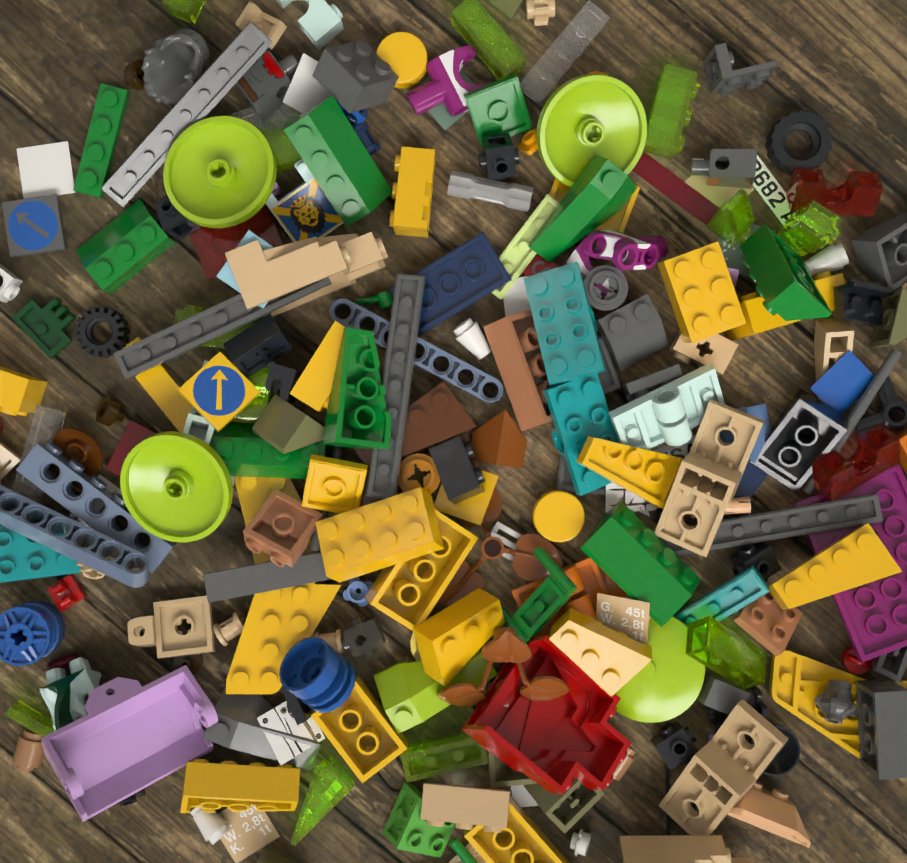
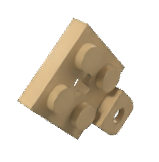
M207 595L153 602L154 616L137 617L127 623L129 643L139 647L156 646L158 659L215 652L211 602L208 603ZM184 619L187 620L188 624H191V629L185 635L177 629V626L182 625V620ZM145 629L144 635L141 636V631Z

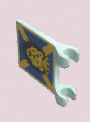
M303 159L294 164V167L305 182L278 201L271 193L265 203L293 242L312 237H324L343 224L342 219Z

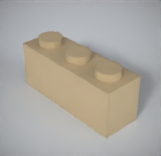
M426 782L423 785L421 820H427L428 826L444 827V822L456 823L455 828L472 830L473 825L484 826V831L500 833L501 828L508 827L511 790Z

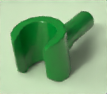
M381 292L372 297L355 298V304L357 305L379 302L381 310L393 306V296L388 292Z

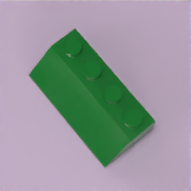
M330 95L284 125V131L346 227L371 213L392 193V189L333 95Z
M763 224L739 246L744 255L742 261L751 270L748 274L757 284L755 289L765 299L762 304L773 316L778 314L785 321L828 318L832 314L800 254L766 224Z
M228 423L219 432L216 430L212 436L211 447L224 461L230 476L307 479L311 454L328 457L329 445H324V440L283 454L253 432L254 424Z
M622 501L599 519L581 546V549L633 600L650 603L649 616L660 627L665 625L688 601L701 580Z

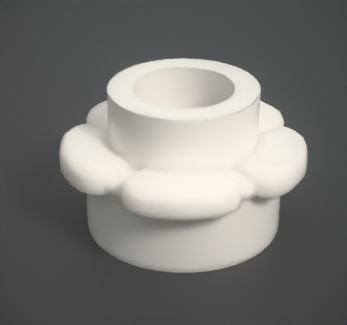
M580 829L579 833L574 832L571 839L570 849L575 850L574 856L576 857L578 854L586 856L591 834L583 832V829Z

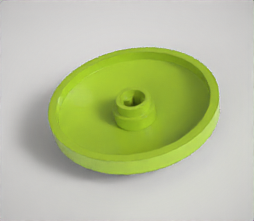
M581 75L562 84L546 101L537 124L536 139L538 152L550 174L569 187L574 184L595 154L608 159L628 175L639 161L644 150L647 138V119L640 99L628 85L606 75Z
M231 116L210 117L191 125L174 141L164 164V186L171 203L188 220L203 227L227 228L250 219L265 205L275 185L277 165L269 142L251 123Z
M176 431L161 432L149 436L130 451L122 466L120 487L127 509L138 524L161 539L183 543L200 540L215 531L224 521L230 510L233 487L229 471L219 454L210 445L195 436Z
M672 616L662 627L652 618L649 619L647 644L652 646V660L615 693L621 698L616 706V711L629 719L645 723H656L673 719L686 711L701 691L705 677L703 649L694 632L675 616Z

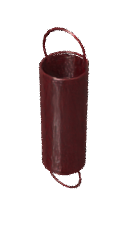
M75 652L48 662L47 667L49 670L54 668L63 669L69 666L70 661L80 657Z

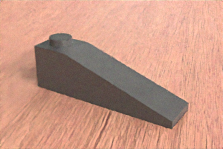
M907 212L871 227L852 239L858 265L875 282H880L882 286L893 288V290L907 282Z
M225 685L215 706L218 723L206 729L203 739L233 750L278 761L264 732L312 746L285 763L312 770L321 746L320 742L260 726L257 718L276 706H273L261 696L262 694H226Z

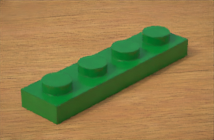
M100 84L73 191L103 199L105 192L101 187L109 178L130 96L128 90Z

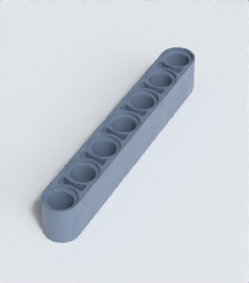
M344 298L337 299L332 303L330 315L334 321L344 327L361 329V322L364 319H373L375 321V328L372 332L375 343L387 349L385 336L389 332V321ZM342 305H347L351 309L350 316L346 319H339L336 314L337 309ZM418 337L417 344L424 347L425 353L421 358L415 359L414 365L486 403H494L500 399L503 394V386L499 380ZM438 357H445L449 361V368L444 372H438L433 367V363ZM460 371H471L474 375L473 382L469 385L461 384L458 380ZM486 383H494L497 386L498 394L496 397L487 398L484 396L482 388Z
M0 485V525L127 586L138 588L148 582L149 559L142 552ZM35 520H39V521H40V522H38V523H31L32 521H35ZM59 532H65L63 535H55ZM83 544L91 545L89 547H80ZM108 556H115V557H116L115 559H111V560L105 559V558L108 557ZM133 568H141V569H142V570H140V571H138V572H133V571H131V569H133Z

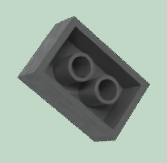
M890 679L855 681L860 764L879 780L907 778V689Z

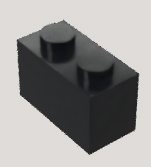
M458 436L429 449L449 501L457 504L485 492L482 483L486 482L481 468L475 467L472 458L476 457L470 441L465 442Z

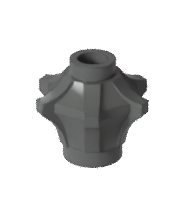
M829 680L824 692L814 698L816 708L822 710L825 715V721L833 724H842L843 719L849 716H858V710L852 700L851 684L841 680Z

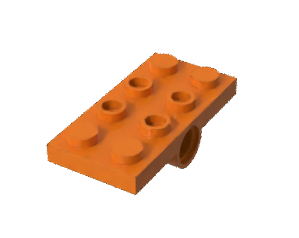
M590 557L565 566L561 569L577 586V589L574 593L570 594L571 598L536 636H549L551 625L570 607L595 619L597 593L626 598L627 593ZM549 575L511 589L518 608L523 605Z

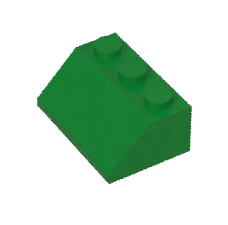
M139 199L78 248L76 252L84 268L103 291L113 294L176 242L169 234L162 230L157 218L144 202Z

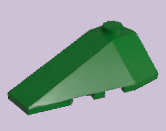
M595 154L528 247L549 263L618 213L637 189L636 185L628 175L611 161Z
M349 327L344 328L326 413L324 445L348 448L389 449L392 419L390 411H387L384 397L386 391L385 386L381 383L378 369L380 362L372 331Z

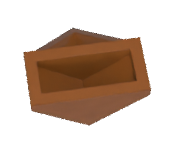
M506 409L472 432L471 445L476 454V457L472 459L496 465L523 468L527 440Z

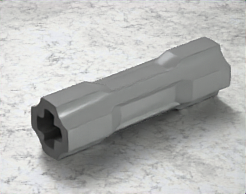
M452 170L447 195L465 199H477L528 212L534 187L476 177L473 174Z

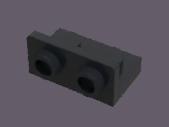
M861 278L848 279L845 281V284L833 288L836 321L869 327L883 325L881 298L893 295V288L882 286L880 282L866 283Z

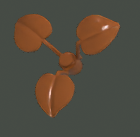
M493 490L481 523L486 536L481 545L483 555L472 568L466 561H463L439 598V603L443 606H450L478 588L483 590L484 578L475 571L487 558L495 560L500 558L503 553L515 555L512 565L517 575L522 579L535 581L546 577L550 573L535 557L533 551L537 547L542 546L557 565L562 567L563 562L560 554L547 539L537 534L520 536L516 542L517 550L504 548V544L499 538L491 537L486 522L496 520L502 510L501 498L497 491ZM460 519L466 527L473 528L478 526L475 523Z
M501 627L494 630L493 640L482 648V656L488 662L481 683L478 686L472 683H458L439 691L436 697L449 704L461 707H471L485 701L486 694L482 691L485 689L493 662L516 663L522 682L525 685L520 688V694L533 701L557 699L570 691V687L563 680L552 676H541L529 680L526 677L522 662L531 658V649L516 635L514 629Z

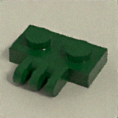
M58 297L52 299L44 308L32 299L12 319L50 359H54L73 342L64 330L77 317L71 313L65 319L62 318L69 311L66 305L61 306L55 311L62 302Z

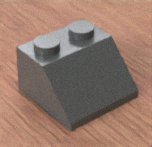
M648 294L596 321L597 329L600 335L603 336L605 344L619 371L669 346L662 320Z

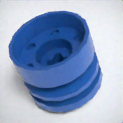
M32 600L4 611L0 615V659L13 666H26L50 655L60 646L65 636V623L62 614L55 606L45 601Z
M318 637L304 638L296 643L287 652L279 671L280 682L285 689L300 698L312 710L320 713L331 712L340 707L349 698L356 680L353 665L340 653L336 652L327 642Z

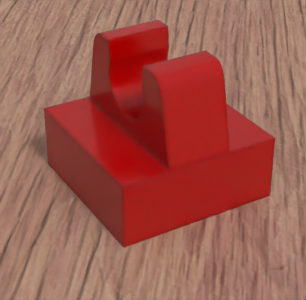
M69 574L47 588L48 593L61 612L87 597L74 574Z

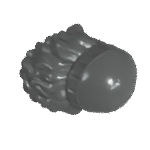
M182 28L172 35L154 40L151 46L144 50L146 56L141 66V69L144 71V89L148 96L155 98L157 103L163 101L165 105L170 104L174 106L208 66L210 50L203 36L195 30Z

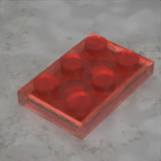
M266 204L254 216L238 225L227 228L201 226L200 229L190 234L208 281L218 278L216 276L227 262L225 253L236 249L248 230L273 247L283 245L271 211Z

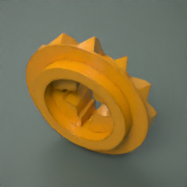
M413 454L401 462L398 484L403 492L421 487L429 494H432L438 488L441 479L433 458L425 454ZM414 464L417 465L420 471L431 472L423 477L424 487L421 486L418 480L411 479L408 481L407 479L415 474Z

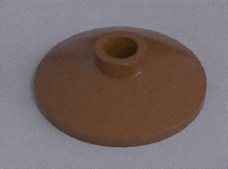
M66 427L59 430L53 437L52 443L63 451L61 455L69 461L74 459L85 468L83 472L87 475L93 476L101 469L103 465L102 451L98 443L88 433L78 428Z

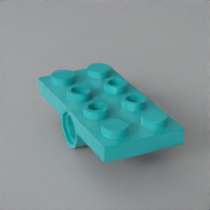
M574 262L523 278L549 385L555 386L606 371L596 333L597 324L588 301L579 263Z
M598 374L544 389L543 392L555 429L552 430L553 443L557 451L565 457L576 495L582 496L613 483L576 462L588 436L619 443L608 413L609 409Z
M3 525L0 526V583L81 573L80 566H77V561ZM59 532L55 535H63L65 532Z

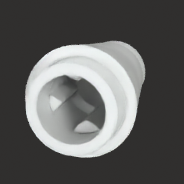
M840 243L829 245L809 258V260L804 261L811 276L828 271L841 270L844 265L849 264V260L844 247Z
M468 318L453 330L456 335L455 339L476 356L478 360L485 357L491 351L477 321L473 322L471 318Z
M195 807L190 812L205 841L209 840L212 845L230 830L226 825L228 822L216 812L204 813L200 807Z

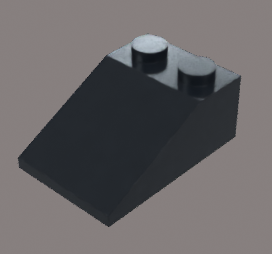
M801 388L771 428L756 462L754 463L751 460L750 462L797 492L848 431V418Z

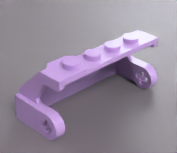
M184 665L143 687L137 680L117 677L92 689L84 707L86 716L41 738L43 752L82 822L186 766L187 762H192L213 751L212 742L203 739L205 732L201 723L205 728H208L218 723V716L211 701L188 667Z

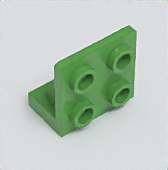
M404 782L382 833L396 849L441 857L456 823L444 822V827L428 826L427 820H421L423 794L413 784Z

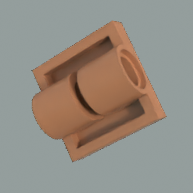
M768 592L734 612L736 616L733 621L772 654L778 656L784 652L803 613L796 607L782 610L772 594Z

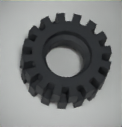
M103 306L99 308L91 307L90 311L85 310L82 312L84 316L82 318L78 317L76 321L79 322L78 327L74 326V331L78 333V335H75V340L80 342L78 346L86 350V353L107 358L111 355L114 356L113 353L122 350L125 347L123 346L125 342L128 343L127 333H130V329L126 327L128 322L122 318L123 315L119 312ZM104 321L111 326L112 335L108 341L99 343L94 339L92 331L97 323Z

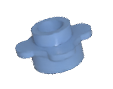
M359 576L349 579L350 584L347 590H344L343 598L346 601L351 600L354 603H358L360 607L366 606L368 601L364 597L374 583L361 580ZM360 588L361 593H357L356 589Z

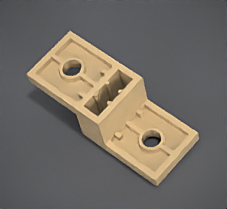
M711 399L709 401L691 450L682 460L654 532L656 536L707 557L726 509L736 493L765 420ZM730 430L734 434V441L732 443L723 442L720 438V431ZM685 514H693L697 518L698 524L696 526L687 525L684 522L683 516Z
M742 699L734 707L714 737L693 756L661 801L659 807L689 835L710 836L732 807L750 790L788 741V738ZM745 734L753 738L755 745L750 744L745 739ZM691 802L698 806L699 811H696L691 806Z

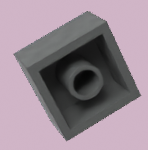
M363 40L325 48L312 75L334 96L349 114L386 103L399 78L390 65L383 61L372 50L371 46Z

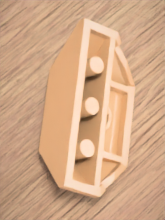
M756 781L727 814L807 848L810 847V839L796 806L788 799L789 795L779 789L773 788L772 791L762 788V783Z

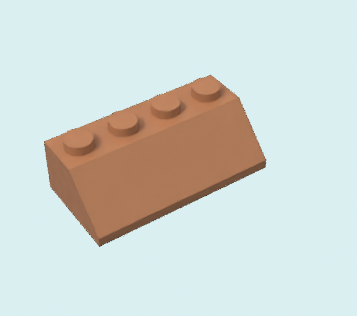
M531 310L506 316L484 326L487 340L521 431L552 421L543 392L544 389L552 386L548 382Z

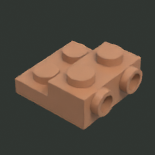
M275 488L243 530L246 547L256 554H260L263 551L270 555V560L279 567L288 565L293 568L307 548L309 538L316 530L315 522L323 520V514L312 508L302 507L300 501Z

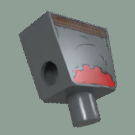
M265 51L236 82L237 87L261 121L283 103L291 83L288 77L294 74L298 67V63L292 54L278 63L270 51Z
M711 149L709 159H692L691 175L708 176L707 185L752 189L756 174L757 149ZM718 166H723V167H725L726 169H725V170H719V169H717V167H718Z

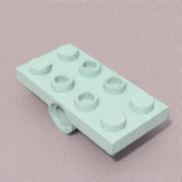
M709 363L608 413L620 444L649 450L663 442L670 446L686 444L692 438L691 429L701 424L709 401L712 399L722 404L725 403L716 370Z

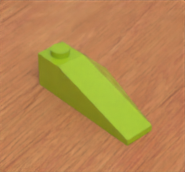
M479 650L445 687L425 674L422 661L398 662L375 673L374 679L384 710L396 732L399 734L451 705L436 697L439 691L458 683H472L478 686L482 681L488 662L482 656V650ZM493 664L487 681L498 675Z

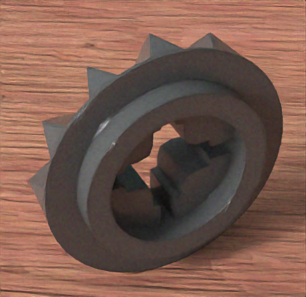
M607 265L596 267L588 273L584 280L589 304L597 310H613L619 307L627 297V279L615 267ZM607 277H609V287L617 292H608L602 300L601 290L594 285H602L607 280Z

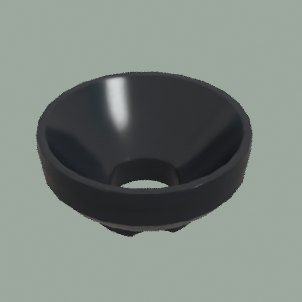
M772 724L788 738V741L763 773L770 776H781L790 772L798 763L800 744L795 734L788 728ZM751 737L749 743L755 745L754 740Z

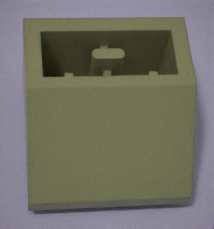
M574 776L573 784L563 794L549 793L538 783L523 785L542 811L564 833L605 794L604 790L588 789Z

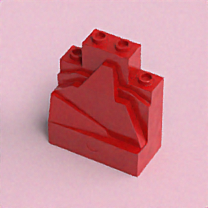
M549 636L531 637L527 643L531 649V658L522 662L526 677L529 680L541 676L556 677L566 682L568 687H570V691L550 701L527 699L520 694V688L525 685L522 682L517 664L513 662L505 663L485 693V701L477 705L462 730L514 771L523 772L549 793L563 794L573 784V776L588 789L603 791L613 779L612 774L618 764L622 763L626 758L627 749L631 744L627 738L607 722L616 713V706L621 698L616 694L611 697L550 641Z

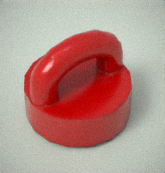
M849 646L842 653V665L853 674H862L869 670V668H872L871 659L859 662L853 646Z

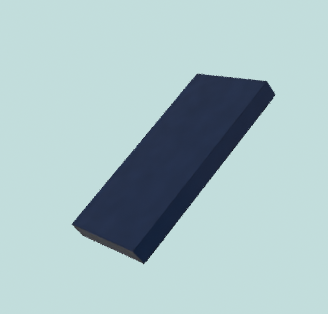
M481 232L413 274L425 276L426 278L418 337L512 281L484 232ZM393 286L392 288L389 289V291H390L391 295L393 296V298H394L395 286Z

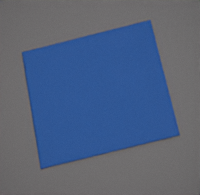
M849 350L810 389L829 407L843 414L863 395L874 375Z

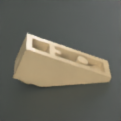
M835 318L816 319L814 336L816 382L849 350L852 352L854 330L849 323L836 321Z

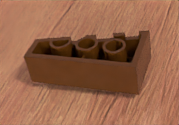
M444 381L408 407L402 457L477 427ZM353 448L370 470L373 449Z

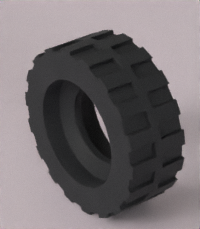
M799 110L795 113L793 111L783 116L771 128L772 130L767 136L768 159L770 158L771 164L777 167L781 173H787L789 176H802L818 168L828 158L829 150L832 149V133H830L829 126L825 124L822 117H818L810 111L804 112V110ZM802 130L811 137L812 148L807 155L795 157L787 151L785 141L788 134L792 131Z

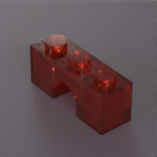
M794 168L786 196L790 212L800 214L852 215L856 217L874 216L883 187L878 172L850 171L847 180L841 186L827 188L822 169Z
M881 424L858 436L857 449L850 458L846 459L834 450L812 463L814 487L833 502L900 463V439Z

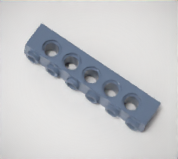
M52 442L37 443L16 471L94 530L145 554L149 559V572L153 573L157 570L177 543L161 539L145 530L130 514L122 495L118 493L112 494L106 489L107 484L96 476L91 478L83 472L85 470L83 465L74 459L69 461L62 456L61 453L63 451ZM52 463L60 468L58 478L52 477L49 472ZM74 481L82 484L83 492L81 495H77L72 491V483ZM96 498H100L105 502L106 508L104 512H99L95 509L94 501ZM118 515H122L128 520V527L126 529H122L116 524ZM140 532L147 533L150 536L151 542L149 546H144L139 542L138 535Z

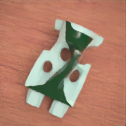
M80 657L70 661L71 675L66 676L65 669L54 668L46 672L47 685L40 688V693L52 715V727L55 731L76 721L77 718L87 715L84 708L86 705L85 697L87 694L90 695L92 689L99 687L101 678L100 672L91 670L87 659Z

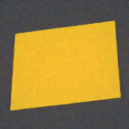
M482 470L486 482L482 483L485 492L457 504L448 500L443 484H441L434 508L440 512L481 526L499 476Z

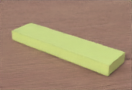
M548 194L499 256L512 279L503 289L500 287L492 292L501 300L537 254L528 245L559 204Z

